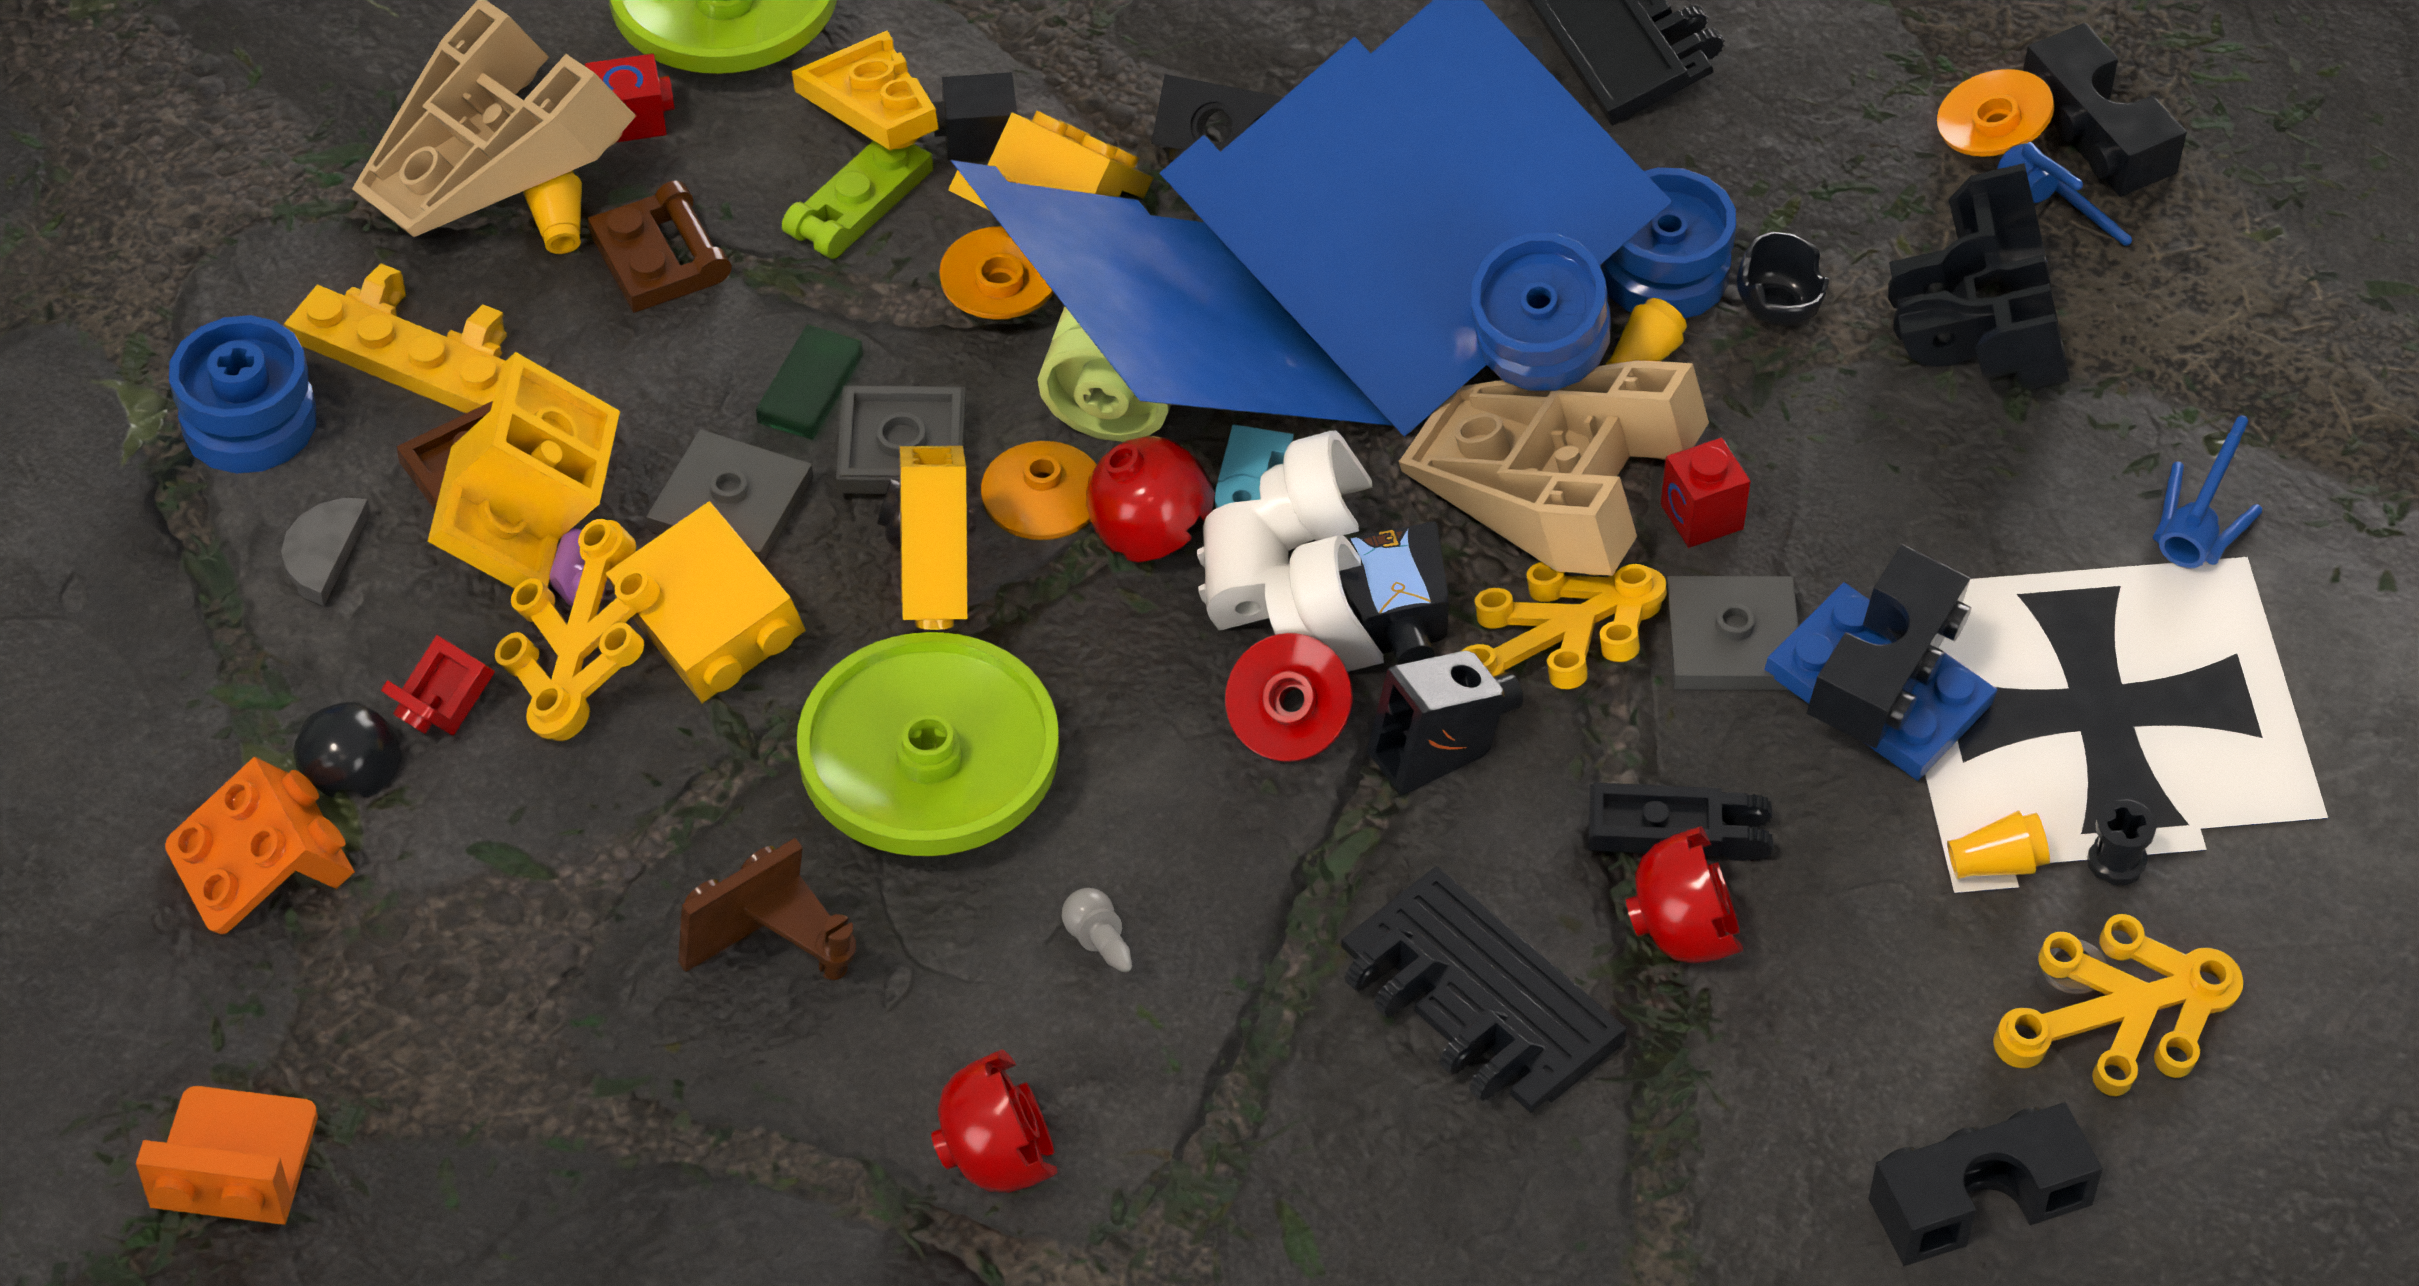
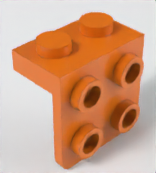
M253 757L168 836L165 843L166 852L209 930L221 935L228 933L295 871L335 889L355 872L342 850V847L346 844L343 835L332 822L323 816L316 804V801L319 799L317 789L299 771L291 770L288 773L257 757Z
M192 1086L186 1089L182 1094L167 1143L143 1140L135 1163L150 1208L286 1225L318 1120L315 1104L308 1099L204 1086Z

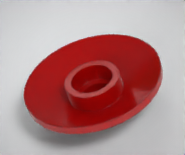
M1297 633L1273 635L1251 646L1234 665L1225 693L1227 716L1237 737L1255 753L1280 762L1305 760L1327 749L1344 730L1351 713L1353 700L1351 679L1340 657L1323 642ZM1292 690H1301L1304 695L1302 707L1295 712H1288L1284 706L1286 695Z

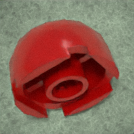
M1149 435L1127 440L1112 448L1100 459L1089 476L1086 489V507L1096 534L1111 553L1114 554V551L1121 552L1127 561L1144 562L1160 559L1182 548L1189 542L1192 537L1187 530L1195 524L1199 516L1205 522L1206 516L1212 512L1215 492L1209 476L1199 461L1177 442Z
M1702 826L1675 834L1655 844L1641 858L1635 872L1637 895L1626 899L1628 913L1638 937L1650 933L1662 953L1675 961L1694 964L1718 960L1743 951V945L1733 936L1740 933V928L1719 862L1708 865L1703 851V847L1710 846L1711 843Z
M1003 1049L972 1062L953 1075L943 1088L938 1103V1117L941 1128L932 1131L931 1137L936 1153L947 1170L958 1166L965 1178L972 1184L988 1192L1009 1193L1030 1187L1057 1174V1166L1043 1162L1041 1154L1049 1156L1055 1153L1045 1119L1027 1081L1014 1087L1005 1070L1017 1064Z

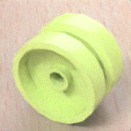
M1064 307L1037 378L1040 396L1053 415L1074 430L1103 440L1125 442L1130 439L1149 436L1159 430L1166 419L1171 404L1139 401L1072 314Z

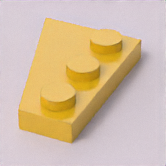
M884 31L791 71L796 93L888 150L909 147L918 138L939 129L934 105L918 79L910 76L907 62L901 52L896 53L894 50L893 39L888 31Z

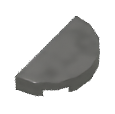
M340 498L320 503L301 514L287 530L281 550L288 578L297 586L298 593L303 598L322 606L325 605L370 515L368 499Z

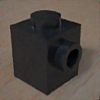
M1012 72L942 77L943 101L932 102L936 109L939 128L934 131V137L945 136L948 160L991 157L1011 113L1013 112L1018 115Z

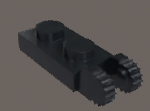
M1594 782L1590 784L1588 851L1647 853L1655 844L1675 834L1702 826L1711 843L1710 846L1703 847L1705 856H1720V853H1722L1732 861H1745L1747 859L1760 861V859H1766L1768 855H1771V851H1773L1772 834H1769V830L1765 831L1763 828H1759L1761 825L1765 826L1767 822H1770V818H1772L1771 801H1768V797L1765 798L1762 794L1755 795L1754 793L1753 795H1748L1747 793L1721 792V788Z

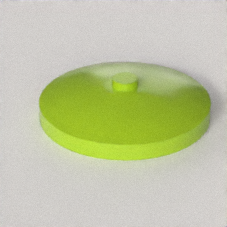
M609 0L612 17L617 28L626 40L645 55L654 53L656 61L677 69L717 74L753 70L776 63L804 48L823 30L837 0Z
M922 632L894 636L877 641L850 654L831 668L814 687L806 700L798 723L797 750L799 769L805 789L815 807L825 819L850 838L878 850L901 855L938 856L963 852L985 845L1010 832L1022 823L1043 800L1052 784L1059 758L1057 715L1049 693L1040 679L1022 661L1002 648L977 638L944 632Z

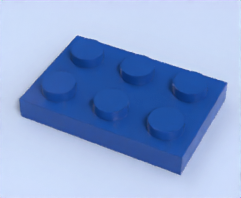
M1843 582L1768 656L1764 670L1772 674L1777 682L1809 704L1817 676L1845 632L1872 644L1884 645L1890 644L1891 641L1883 635L1863 626L1870 600ZM1944 652L1939 668L1929 685L1926 686L1917 682L1911 693L1916 695L1917 699L1902 729L1898 731L1889 727L1877 748L1868 746L1919 781L1993 704L1998 689Z

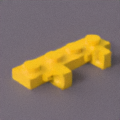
M382 263L364 279L361 289L351 287L346 291L345 295L317 284L284 323V327L295 334L302 347L463 413H468L493 401L501 367L505 360L500 359L502 355L500 345L507 337L502 319L504 316L503 312L482 304L466 320L462 334L450 330L447 337L397 317L396 307L406 296L401 271Z

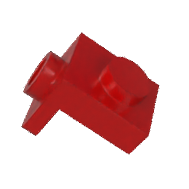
M436 635L402 689L387 680L380 691L399 702L392 714L417 730L426 734L431 725L434 724L454 736L495 671Z

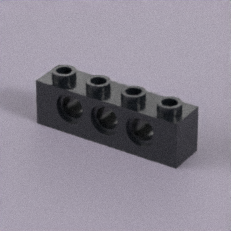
M1165 74L1151 144L1166 147L1165 159L1174 161L1203 135L1207 137L1205 127L1207 120L1212 114L1225 111L1231 118L1232 130L1225 141L1214 144L1221 152L1283 97Z

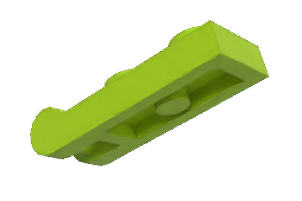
M872 141L805 203L801 201L796 202L787 210L782 221L783 232L798 241H803L807 238L814 242V249L830 259H836L933 171L932 153L915 144L902 149L888 150L877 142Z

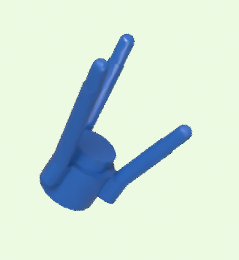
M2032 142L2013 146L2001 158L1997 169L2025 163L2034 203L2046 200L2056 191L2122 245L2129 246L2132 243V237L2077 192V190L2083 187V182L2070 171L2044 155Z
M2244 415L2238 416L2195 502H2190L2184 507L2178 508L2184 465L2177 461L2171 467L2161 521L2153 534V539L2159 543L2162 554L2178 566L2197 568L2203 565L2205 561L2211 565H2216L2225 548L2262 513V507L2259 504H2254L2220 534L2218 516L2209 507L2248 425V419Z

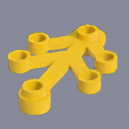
M593 520L582 529L579 535L580 555L585 561L568 623L554 606L555 596L553 592L537 578H529L521 582L514 589L511 596L512 607L527 621L535 623L558 655L552 678H550L537 662L539 659L538 648L524 634L515 632L505 636L495 650L496 662L510 675L518 677L531 695L532 699L526 714L527 723L530 729L542 738L565 741L577 735L589 718L590 708L586 698L620 668L633 664L641 656L644 649L643 638L626 623L637 612L644 611L652 606L658 598L659 584L644 569L636 567L624 572L615 585L617 598L597 615L607 581L606 572L636 552L634 538L618 522L613 520ZM599 646L602 654L581 670L584 659Z
M1543 562L1536 563L1527 571L1528 591L1531 598L1540 602H1551L1560 597L1589 600L1581 604L1513 602L1512 594L1506 589L1489 588L1483 590L1475 598L1477 621L1480 625L1491 629L1502 628L1507 625L1536 627L1494 649L1488 645L1475 644L1464 648L1462 651L1467 650L1475 653L1491 675L1496 676L1563 640L1561 648L1553 651L1547 658L1549 680L1553 686L1560 689L1577 688L1584 684L1588 678L1586 657L1595 623L1615 614L1614 621L1607 623L1600 630L1602 655L1614 662H1624L1633 659L1640 651L1638 635L1640 622L1653 617L1661 609L1662 601L1667 594L1666 580L1659 571L1641 564L1623 566L1615 571L1613 576L1592 577L1565 576L1564 572L1555 571Z
M2117 914L2108 919L2100 934L2099 943L2103 952L2115 960H2128L2131 958L2167 976V978L2147 983L2084 954L2081 942L2074 935L2067 932L2052 933L2046 938L2039 952L2038 961L2042 970L2055 978H2071L2079 983L2090 986V988L2105 994V996L2044 1014L2031 1008L2013 1009L2003 1016L1993 1039L1995 1051L2005 1063L2016 1068H2030L2043 1060L2052 1041L2122 1021L2110 1050L2100 1056L2092 1073L2093 1082L2102 1093L2109 1096H2120L2130 1090L2138 1075V1065L2135 1060L2157 1010L2183 1003L2175 1028L2161 1039L2154 1053V1061L2157 1068L2163 1074L2173 1078L2184 1077L2192 1071L2199 1058L2200 1048L2197 1041L2209 1014L2227 1010L2240 996L2243 988L2242 972L2237 963L2222 951L2213 948H2199L2188 954L2181 953L2144 936L2143 926L2136 918L2127 914ZM2119 930L2127 933L2132 939V943L2122 944L2117 942L2111 932ZM2053 948L2065 950L2070 955L2071 961L2061 962L2056 960L2050 950ZM2200 972L2214 975L2221 983L2216 985L2207 983L2202 979ZM2015 1026L2028 1027L2036 1033L2037 1037L2034 1039L2023 1038L2017 1033ZM2168 1047L2181 1049L2186 1054L2187 1061L2179 1062L2173 1060L2168 1055L2166 1049ZM2114 1065L2121 1068L2125 1073L2126 1079H2112L2107 1075L2104 1067Z

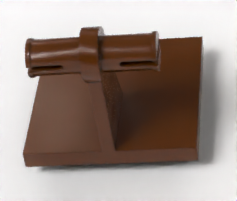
M793 838L777 849L774 846L761 848L743 863L741 870L721 882L718 879L708 880L697 886L687 896L681 909L678 963L687 972L762 926H766L820 961V973L824 971L823 977L829 980H838L846 974L848 964L853 960L856 953V940L852 934L853 924L852 922L847 924L849 918L845 915L834 914L830 916L801 878L800 868L803 847L796 838Z

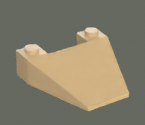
M477 0L439 43L352 190L411 236L416 237L596 161L607 148L619 140L623 130L636 115L593 71L567 54L561 58L525 100L519 98L516 94L520 89L531 83L538 69L549 57L509 15L487 0Z
M1636 360L1597 366L1580 382L1556 391H1528L1503 380L1462 386L1431 414L1399 460V464L1403 473L1555 571L1613 576L1637 538L1620 477H1617L1630 456L1666 460L1668 455L1694 447L1709 424L1693 363Z

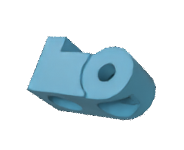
M1233 424L1215 491V507L1218 508L1228 503L1259 500L1262 474L1275 465L1283 464L1284 454L1289 444L1293 442L1294 434Z

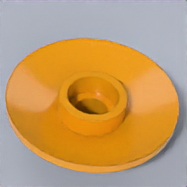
M2015 69L1993 70L1976 75L1954 88L1946 96L1939 108L1937 125L1944 142L1960 153L1980 157L2005 154L2013 146L2032 142L2045 130L2053 116L2054 100L2051 90L2045 81L2032 73Z
M1002 226L986 227L962 236L947 249L940 263V283L946 297L962 311L977 317L998 320L1020 317L1040 308L1054 294L1053 290Z
M1033 441L1014 446L996 457L986 469L981 483L982 504L987 515L997 526L1015 536L1032 540H1051L1071 535L1091 522L1086 507V489L1089 476L1097 464L1083 451L1060 442Z

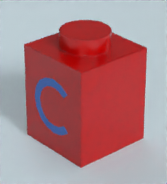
M654 53L584 63L585 67L593 71L636 115L623 130L617 142L667 135L664 112L675 110L670 76L658 77Z
M1721 437L1666 456L1660 505L1687 547L1691 548L1744 529L1751 481Z

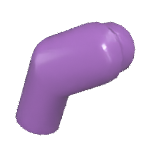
M572 528L562 536L550 571L549 580L552 587L571 607L573 606L585 561L580 555L578 538L582 530ZM605 584V588H604V591H603V595H604L605 592H606V586H607L606 584Z

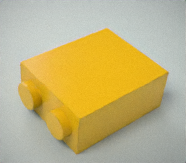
M900 446L903 620H915V627L920 629H948L954 626V619H967L966 462L963 446Z
M710 501L606 572L614 590L620 576L627 570L636 567L644 569L659 584L660 591L654 604L644 611L637 612L632 618L702 704L718 692H723L733 687L742 675L769 656L783 652L796 637L806 631L791 597Z

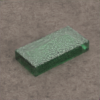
M807 324L756 408L757 423L813 440L842 392L843 386L846 385L863 356L862 341Z

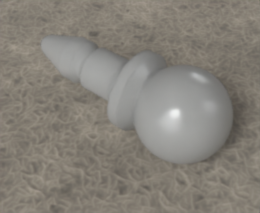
M1082 888L1070 894L1062 907V921L1066 930L1076 937L1085 949L1098 951L1109 966L1124 973L1129 972L1132 968L1130 949L1120 936L1122 922L1114 912L1110 898L1095 888Z

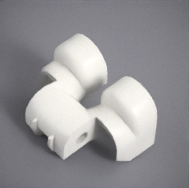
M1336 430L1291 442L1284 454L1283 464L1275 465L1262 474L1259 500L1228 503L1214 509L1206 516L1203 525L1204 547L1197 550L1200 564L1205 567V584L1198 586L1202 601L1206 604L1209 618L1219 631L1270 618L1275 635L1297 633L1313 637L1330 647L1340 657L1349 672L1384 663L1382 652L1351 610L1339 576V571L1361 566L1360 556L1351 543L1343 536L1358 532V522L1347 508L1341 496L1372 488V480L1344 438ZM1296 548L1289 561L1288 551Z

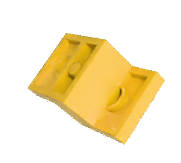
M1037 110L1032 120L1013 112L1011 113L988 163L989 166H996L1008 182L1119 197L1123 190L1144 199L1154 178L1135 169L1139 157L1098 140L1081 129ZM957 170L948 190L989 210Z
M515 352L502 364L491 411L451 447L427 542L514 589L521 582L529 578L539 579L548 588L550 571L559 539L600 504L620 411L519 353Z

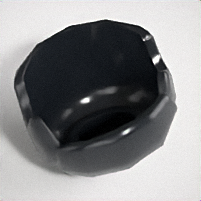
M1771 231L1754 237L1741 259L1736 280L1738 293L1747 309L1754 313L1755 317L1771 325L1793 326L1813 318L1825 299V291L1829 284V278H1822L1819 270V250L1813 244L1794 234Z
M356 702L337 703L311 714L303 723L293 749L297 770L306 776L316 789L331 798L335 797L337 791L344 789L354 790L364 797L376 794L395 777L402 758L398 739L387 721L379 713Z

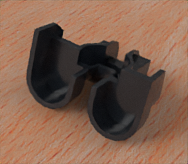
M2025 163L1971 175L1948 200L1958 239L1944 250L1889 262L1892 278L1888 283L1887 296L1893 308L1897 309L1893 315V331L1899 340H1903L1909 356L1923 365L1934 367L1950 366L1977 356L1983 377H2000L2016 373L2020 385L2026 389H2038L2070 382L2064 346L2051 292L2052 285ZM1999 282L2003 295L1977 298L1976 292Z

